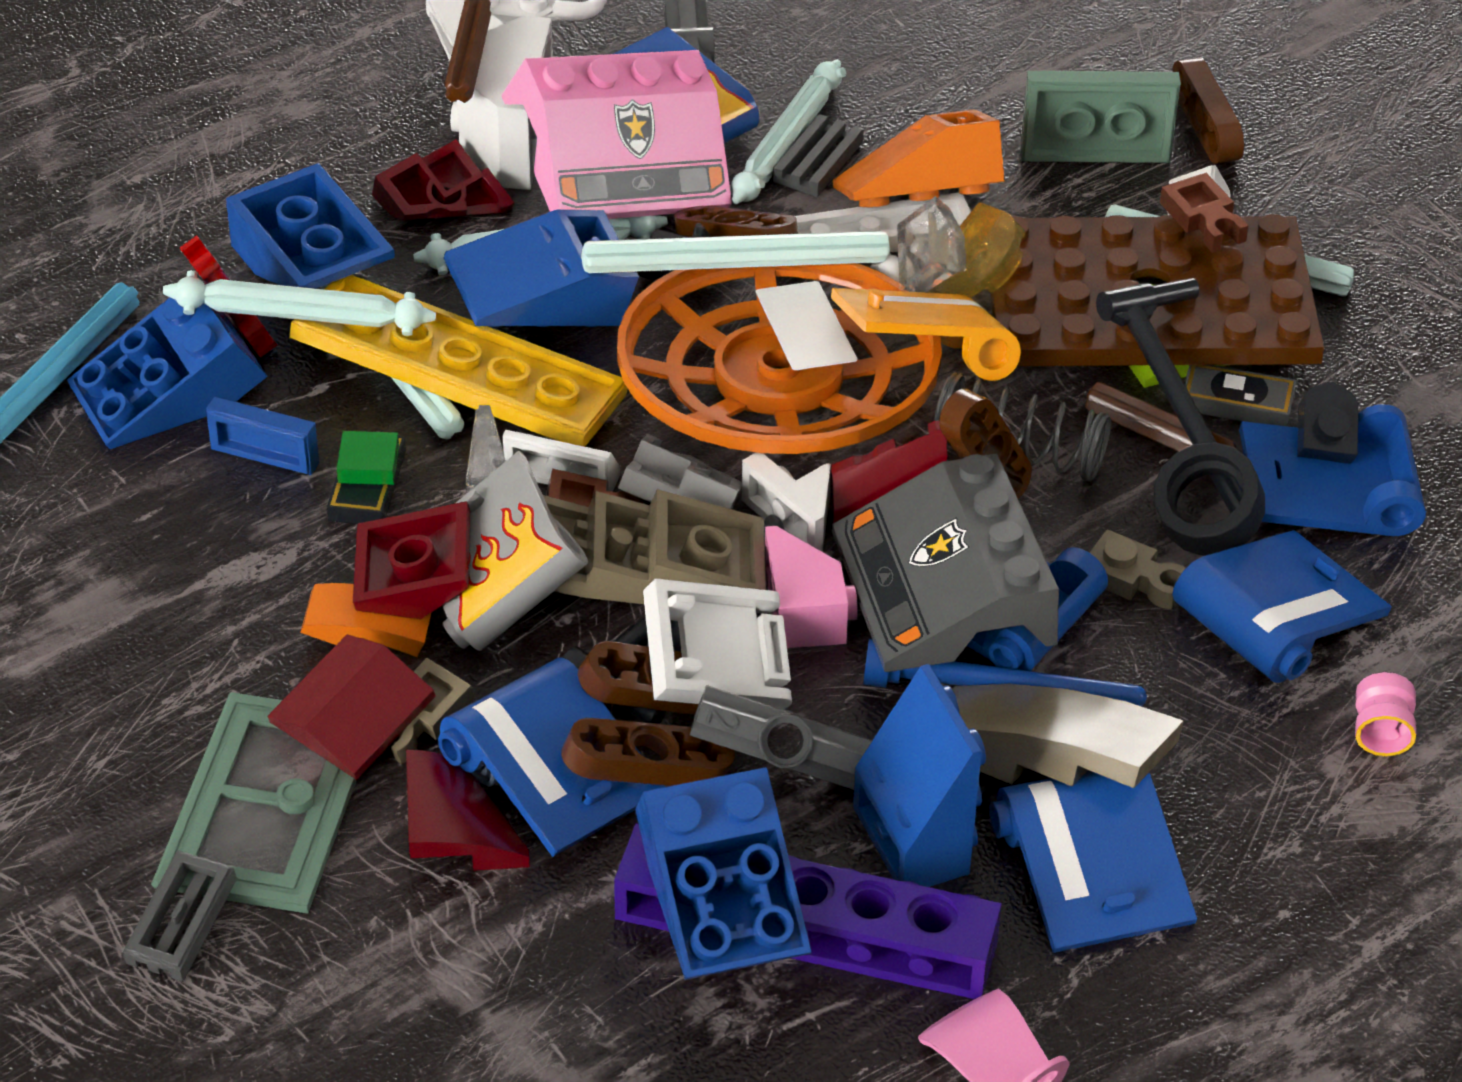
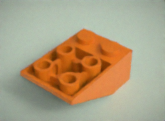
M975 109L925 115L833 179V188L849 197V200L859 201L860 207L885 206L890 204L889 196L909 194V200L911 201L937 199L940 197L939 190L958 188L959 194L988 192L990 183L1004 182L1000 121Z

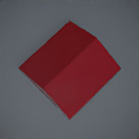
M465 501L358 523L353 604L356 611L422 619L469 588L470 507L468 502Z
M346 634L267 717L271 724L357 780L436 695L434 689L385 645Z

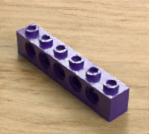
M635 824L614 879L615 919L669 931L649 872L639 824ZM788 855L811 948L810 954L791 959L970 999H976L984 994L998 943L1002 903L985 900L975 895H962L925 887L911 881H898L865 874L851 868H838L801 860Z

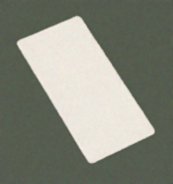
M818 281L756 290L760 303L793 370L837 365L858 360Z

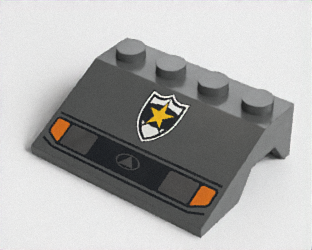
M997 453L990 455L975 454L966 456L963 459L941 462L832 524L834 539L851 584L855 586L858 603L884 672L916 668L926 664L935 665L953 662L977 632L1024 625L1046 647L1058 645L1059 588Z

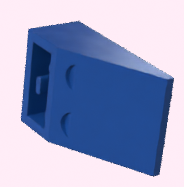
M556 209L448 250L443 257L475 326H620L639 278L636 271L588 273L584 271L581 259L584 243L587 241L619 240L604 210Z
M169 297L67 379V382L109 449L207 417L206 408L214 397L236 402L267 377L225 312H217L203 303L198 308H195L193 315H187L183 313L184 307L180 306L176 299Z
M929 664L920 666L856 765L853 808L892 878L898 881H911L925 887L970 874L972 847L978 844V835L975 827L976 807L982 803L979 786L980 766L986 762V752L981 736L976 729H968L959 714V706L953 690L948 685L942 686Z
M767 767L644 791L635 811L649 872L685 980L811 953Z

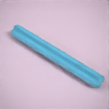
M123 282L116 283L0 397V444L139 306L138 292L133 286L128 287Z

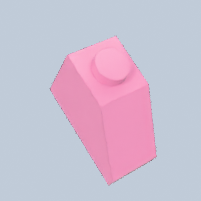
M778 526L765 527V575L767 587L770 591L778 592L780 597V607L772 612V615H782L784 618L787 648L846 644L848 620H857V595L854 585L845 586L841 562Z

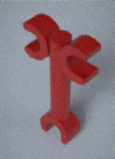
M197 235L179 248L205 284L219 279L229 280ZM227 313L260 358L277 346V343L256 315Z

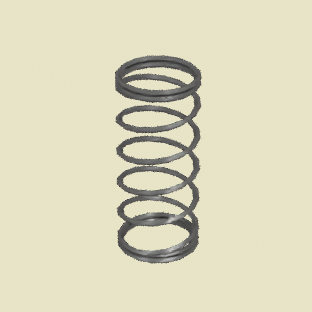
M953 372L947 378L938 400L934 421L940 420L943 406L952 395L953 390L956 392L960 389H965V377L962 373ZM980 378L976 380L972 391L978 395L982 385ZM1008 386L1002 392L998 409L1002 418L1010 392ZM1034 394L1030 401L1025 423L1016 439L1018 444H1020L1024 437V453L1031 466L1036 465L1044 458L1053 443V464L1057 473L1062 474L1070 469L1082 449L1080 477L1082 480L1092 481L1100 469L1107 448L1111 429L1110 415L1100 412L1093 421L1095 412L1093 409L1089 411L1084 431L1071 459L1064 468H1059L1058 441L1066 403L1062 402L1060 404L1054 428L1044 449L1036 460H1031L1029 452L1030 429L1038 401L1037 394Z

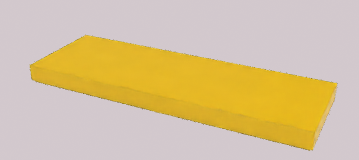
M354 275L329 283L324 288V290L383 295L394 303L404 299V294ZM420 300L417 301L424 308L436 312V319L432 322L423 323L418 328L413 329V335L411 336L402 335V329L395 322L382 327L294 319L291 322L289 337L291 339L553 440L585 447L627 395L628 388L620 376L494 328L475 326L474 322L470 319Z

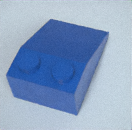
M319 163L226 198L231 246L255 275L277 285L317 289L395 258L392 246Z

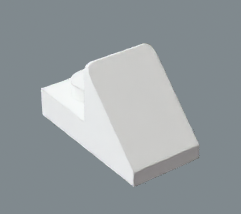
M756 452L742 460V501L764 519L771 514L776 515L783 522L785 531L823 552L829 507L831 464L826 463L795 480L786 468L778 466L765 454Z

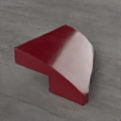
M457 139L423 158L418 153H415L376 175L372 196L389 214L403 221L505 213L512 210L515 204L489 168L480 171Z
M939 421L927 424L929 434L901 446H898L893 438L877 445L867 455L851 456L832 464L829 499L832 524L935 465L947 461V439L940 430Z
M406 749L410 859L472 855L473 871L530 867L529 849L471 772L464 771L460 766L451 765L440 753Z

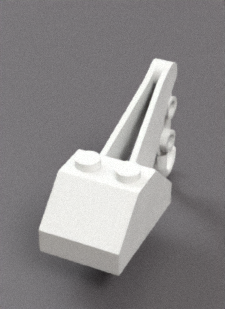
M426 0L427 15L450 61L465 0ZM489 0L491 2V18L473 97L466 103L460 100L453 102L451 109V131L459 132V143L481 171L489 168L503 188L531 190L535 175L534 164L537 136L524 105L505 104L502 94L526 58L553 57V20L581 21L595 17L603 10L606 0H588L585 2Z

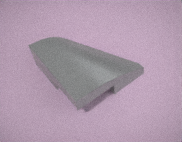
M646 434L639 444L633 461L626 467L618 489L649 502L652 501L656 490L659 489L732 509L742 488V482L708 466L691 455L675 453L660 447L662 440Z

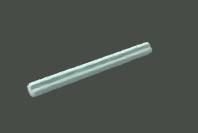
M883 231L587 241L584 243L581 259L583 269L588 273L878 263L886 260L890 254L888 235Z

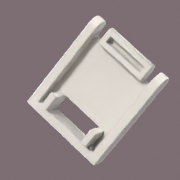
M654 579L643 590L654 700L699 704L705 686L709 685L778 709H785L792 704L791 691L787 688H780L791 681L784 618L782 615L761 614L757 618L756 614L776 611L780 607L778 592ZM670 620L678 621L682 658L674 661Z

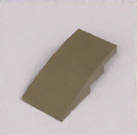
M659 489L656 490L650 505L595 491L589 507L543 495L552 516L572 535L588 559V564L558 587L555 592L584 598L644 604L643 590L654 579L766 590L764 518Z
M1019 684L964 685L952 688L958 702L960 716L968 729L974 728L977 730L983 741L986 762L980 766V772L1011 785L1027 769L1073 786L1090 770L1135 788L1177 744L1184 720L1126 701L1064 688Z

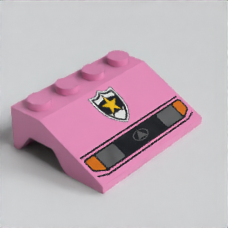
M699 50L526 58L502 94L505 104L524 105L536 133L537 147L534 174L550 212L556 209L604 210L608 219L675 214L680 210L695 206L729 208L732 205L717 90Z

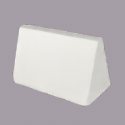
M505 430L503 433L504 463L520 451L526 457L537 483L548 485L553 468L607 480L606 491L613 492L620 477V466L611 452Z

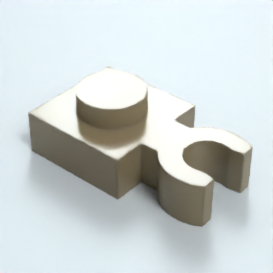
M1107 529L1090 551L1106 570L1108 586L1105 590L1128 600H1131L1137 591H1141L1147 594L1148 599L1154 605L1164 609H1172L1175 603L1172 596L1173 587L1186 568L1172 562L1159 564L1156 562L1157 549Z
M428 658L414 672L434 689L436 697L398 736L401 738L391 747L396 761L400 764L406 762V749L417 750V738L423 732L437 740L440 735L441 721L445 717L468 706L475 699L470 684Z

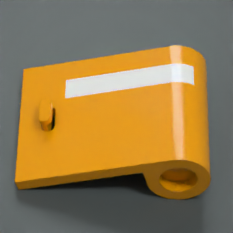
M832 288L831 299L864 332L941 336V343L950 348H962V357L967 367L978 377L988 381H996L1007 377L1019 363L1021 349L1014 334L976 301L966 295Z

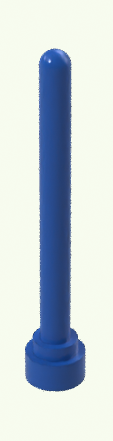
M869 639L863 685L886 688L887 682L899 684L900 678L913 679L920 667L884 672L873 640ZM956 661L930 665L940 683L958 686L1019 684L1064 688L1118 699L1138 706H1143L1147 699L1146 691L1141 686Z

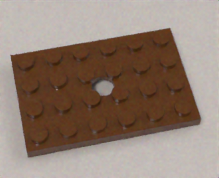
M1277 214L1240 216L1249 225L1246 242L1237 245L1231 236L1223 234L1221 250L1213 253L1205 246L1203 233L1199 229L1187 233L1171 215L1160 217H1125L1121 215L1109 217H1072L1064 215L1055 218H1022L1018 216L985 218L984 235L993 317L1014 334L1020 344L1021 355L1017 366L1149 365L1127 325L1120 326L1112 321H1104L1100 318L1096 308L1098 294L1104 291L1138 285L1140 283L1134 281L1137 278L1156 277L1167 283L1194 278L1198 282L1200 290L1199 296L1196 299L1158 306L1149 319L1174 365L1322 364L1324 344L1296 216H1281Z

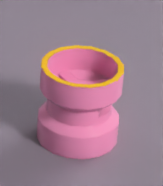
M1382 672L1364 678L1357 685L1355 706L1359 715L1355 724V737L1358 745L1365 751L1379 756L1399 755L1409 750L1416 739V720L1413 715L1416 707V691L1413 684L1406 677L1396 673Z

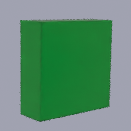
M343 431L337 463L338 483L394 485L399 452L398 432Z

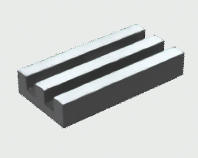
M819 114L773 167V182L818 197L863 143L864 128L854 126L849 132L845 130L846 122L836 120L831 126L828 125V116ZM834 143H840L835 148V150L830 154V156L825 160V162L820 166V168L815 172V174L810 178V180H805L809 173L813 169H817L819 165L824 161V155L829 151V149L834 145Z
M177 850L122 952L125 963L138 967L139 963L147 964L148 970L157 974H161L162 970L169 971L172 979L184 982L237 880L234 867ZM188 871L196 872L185 894L179 899L172 912L171 920L156 948L148 947ZM211 877H213L214 879L210 887L208 888L200 906L198 907L174 955H172L171 953L173 949L175 948L182 932L184 931Z

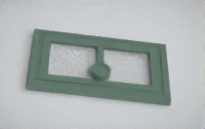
M229 693L151 885L157 889L175 853L179 850L234 867L237 880L226 899L227 901L308 914L357 780L269 722L267 716L282 700ZM188 871L178 893L185 894L196 872ZM211 877L204 893L202 894V897L205 896L208 888L210 887L214 879L213 877Z

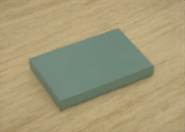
M1027 71L1020 145L1021 161L1170 163L1181 85L1179 72Z

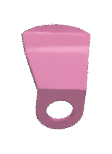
M1000 989L982 995L952 1011L929 1026L918 1036L920 1043L937 1051L969 1082H1062L1070 1065L1065 1056H1058L1051 1060L1047 1059L1020 1011L1010 997Z

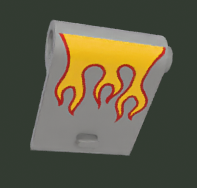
M520 451L515 453L456 502L467 501L470 507L469 588L442 606L448 617L443 621V626L454 642L463 649L471 645L479 651L483 650L588 564V559L582 548L572 535L552 516L529 463Z

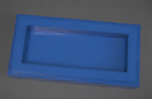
M214 397L207 406L206 413L212 450L312 475L318 466L319 453L315 422Z

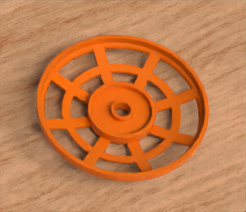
M859 263L674 270L657 279L638 294L625 311L618 329L617 362L622 380L634 399L651 415L671 428L700 441L730 449L757 453L801 454L829 451L858 444L886 433L910 418L927 401L937 384L942 360L941 336L915 335L919 342L918 345L888 353L886 346L876 333L864 332L842 309L841 311L833 309L845 335L848 334L861 344L871 358L860 359L850 363L793 370L757 294V300L726 305L702 316L696 314L679 299L688 293L704 287L736 279L754 278L756 290L777 287L776 277L818 280L848 289L910 292L902 284L880 271ZM661 310L665 311L683 327L670 345L666 362L634 355V349L640 333L652 317ZM759 317V323L741 327L727 336L716 329L733 321ZM700 340L715 351L714 368L682 365L687 352L696 341ZM924 361L922 382L909 397L896 407L878 405L888 391L892 370ZM772 367H784V368H782V369H777V368H772ZM636 373L667 379L670 388L678 400L693 413L685 415L658 399L641 383ZM875 375L871 389L861 401L838 393L843 380ZM686 383L716 385L726 399L708 407L692 394ZM821 406L843 413L828 420L808 425H799L797 414L812 411ZM744 410L774 415L776 426L750 424L732 419L731 417ZM860 418L868 420L855 426L836 430L838 428L849 425Z

